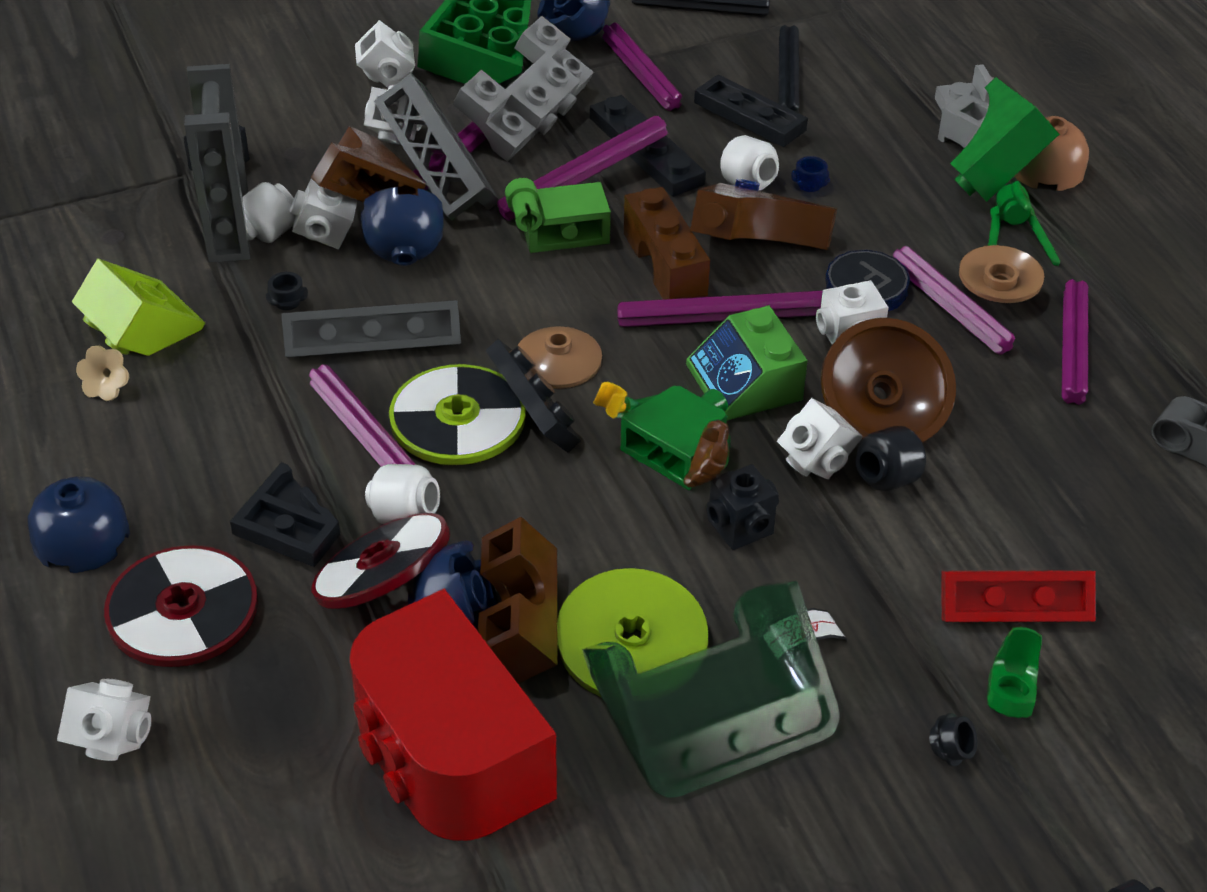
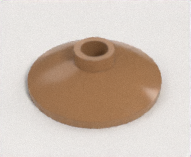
M1000 245L983 246L968 252L961 260L959 267L960 279L968 290L981 298L1000 303L1022 302L1034 297L1041 290L1045 277L1043 268L1032 256L1019 249Z
M556 326L539 329L524 337L518 344L535 363L536 366L531 369L533 374H540L553 389L571 388L589 381L597 374L602 364V351L597 341L589 334L575 328Z

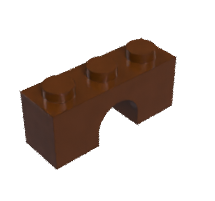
M663 187L648 188L640 192L624 195V235L638 258L651 255L654 269L653 283L663 299L708 297L710 259L693 232L690 231L689 226Z
M519 517L482 537L480 574L496 588L502 602L480 612L478 620L479 634L518 684L557 665V548L525 519Z

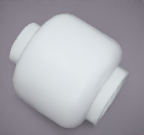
M743 135L735 137L727 144L721 156L720 168L723 177L728 183L760 191L770 185L776 178L779 171V159L776 149L770 143Z
M262 182L242 197L249 240L257 237L263 242L272 243L294 226L296 215L290 213L294 198L280 183L272 185L269 182Z
M388 464L380 467L374 474L373 479L367 484L365 500L376 520L381 524H386L414 514L435 513L440 502V488L436 479L431 476L426 468L420 465Z

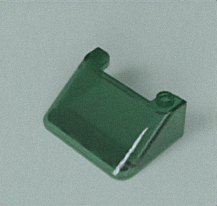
M797 581L765 583L745 591L738 598L733 615L740 636L637 673L630 652L621 644L601 642L582 649L594 684L647 784L654 792L666 797H679L823 741L834 733L840 718L839 707Z

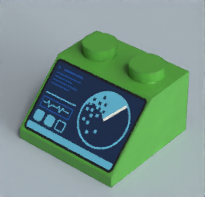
M769 305L729 315L687 358L686 366L703 393H706L709 389H716L725 396L728 402V408L725 413L727 420L802 401L808 361Z

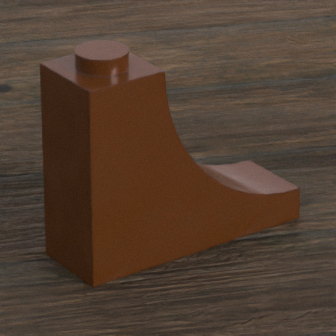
M350 126L339 144L331 142L310 177L320 187L364 202L367 197L375 192L398 187V195L411 194L418 196V189L424 190L427 185L377 137Z
M717 183L698 189L690 231L728 240L738 238L764 239L827 250L830 246L838 208Z

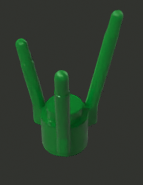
M1019 181L1003 186L996 195L997 206L990 209L992 220L988 246L997 245L1000 222L1002 220L1012 225H1019L1028 221L1052 264L1058 266L1060 259L1036 217L1026 188Z

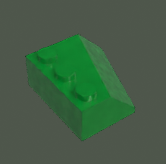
M444 0L419 31L417 67L466 84L481 70L498 84L522 73L524 55L514 47L522 33L528 28L531 0Z

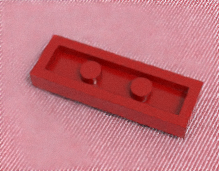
M941 571L942 621L944 622L1096 621V571Z

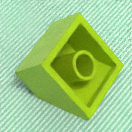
M97 258L72 300V303L85 315L83 321L90 327L101 331L107 337L105 343L109 347L117 349L125 355L133 351L150 356L201 331L206 324L161 280Z

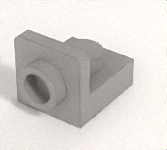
M983 64L975 65L972 83L956 82L952 85L937 86L935 100L941 111L943 107L966 92L989 104V94L984 87L994 77L989 75Z

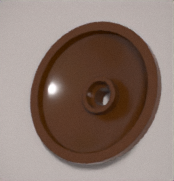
M875 318L853 325L836 339L829 349L822 366L821 388L826 406L838 412L863 438L878 430L892 426H905L914 431L923 443L941 429L949 418L955 403V374L946 352L929 333L903 320ZM874 388L883 389L886 393V399L878 398L874 393Z

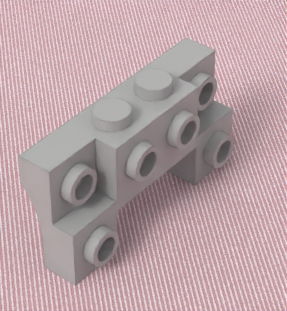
M543 16L522 33L514 47L533 63L508 88L504 89L481 70L460 88L452 103L480 128L489 141L492 150L507 162L538 132L545 135L558 118L556 115L558 113L564 116L572 108L577 100L575 96L586 87L594 73L566 50L571 39Z

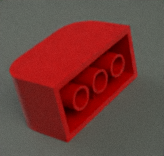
M445 588L375 620L358 634L350 651V666L355 696L353 706L360 731L358 742L370 765L378 763L384 771V782L393 800L397 804L404 801L422 827L444 839L455 841L474 840L485 837L557 799L555 731Z

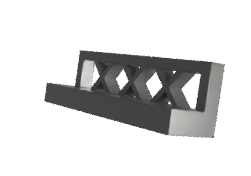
M409 73L374 101L431 192L442 202L443 211L447 217L453 220L477 201L488 211L497 205L498 195L429 90L412 73ZM407 94L410 100L406 115L393 114L389 106ZM414 124L427 125L428 130L424 143H413L410 141ZM432 152L445 153L447 156L443 172H434L428 169ZM450 181L463 182L469 191L451 204L447 199Z
M458 300L282 313L285 357L461 344Z

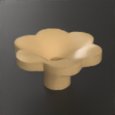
M99 345L91 346L86 352V359L79 361L76 367L78 377L83 380L82 390L88 397L99 396L105 401L114 400L118 397L120 388L125 386L129 380L128 370L123 366V355L117 349L106 350Z

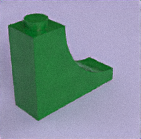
M997 77L984 87L989 94V106L980 128L967 146L950 163L959 173L954 179L969 196L977 192L986 202L1060 135L1036 106Z

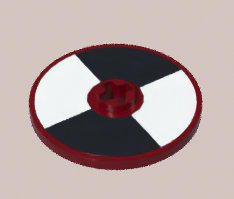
M420 513L393 520L367 532L341 549L320 569L313 580L311 588L315 599L322 607L340 609L356 606L391 592L422 572L433 556L447 545L450 539L449 526L445 519L438 514Z
M194 545L163 549L136 561L115 580L105 600V623L114 644L126 655L137 661L160 667H181L201 663L230 649L249 630L258 608L256 584L248 568L236 557L222 550ZM183 602L186 606L180 608L177 603Z

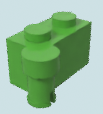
M518 178L506 186L505 197L508 207L515 214L517 227L524 231L530 253L610 244L611 211L601 182L537 189L532 180Z

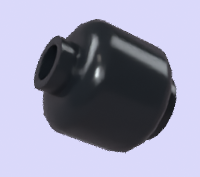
M892 426L872 432L865 436L858 446L856 467L859 475L869 486L876 490L890 491L917 481L925 470L926 453L922 441L914 431L905 426Z

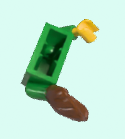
M603 382L593 403L596 406L605 407L607 415L611 418H621L620 450L689 491L693 487L700 486L716 478L728 465L731 436L729 435L727 415L725 413L728 408V402L720 391L709 389L699 397L681 386H672L658 395L633 399L627 397V392L614 383Z

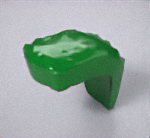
M1024 627L1012 628L995 655L991 666L987 687L988 706L990 709L1006 717L1027 718L1033 713L1036 702L1039 657L1042 646V635L1035 630Z

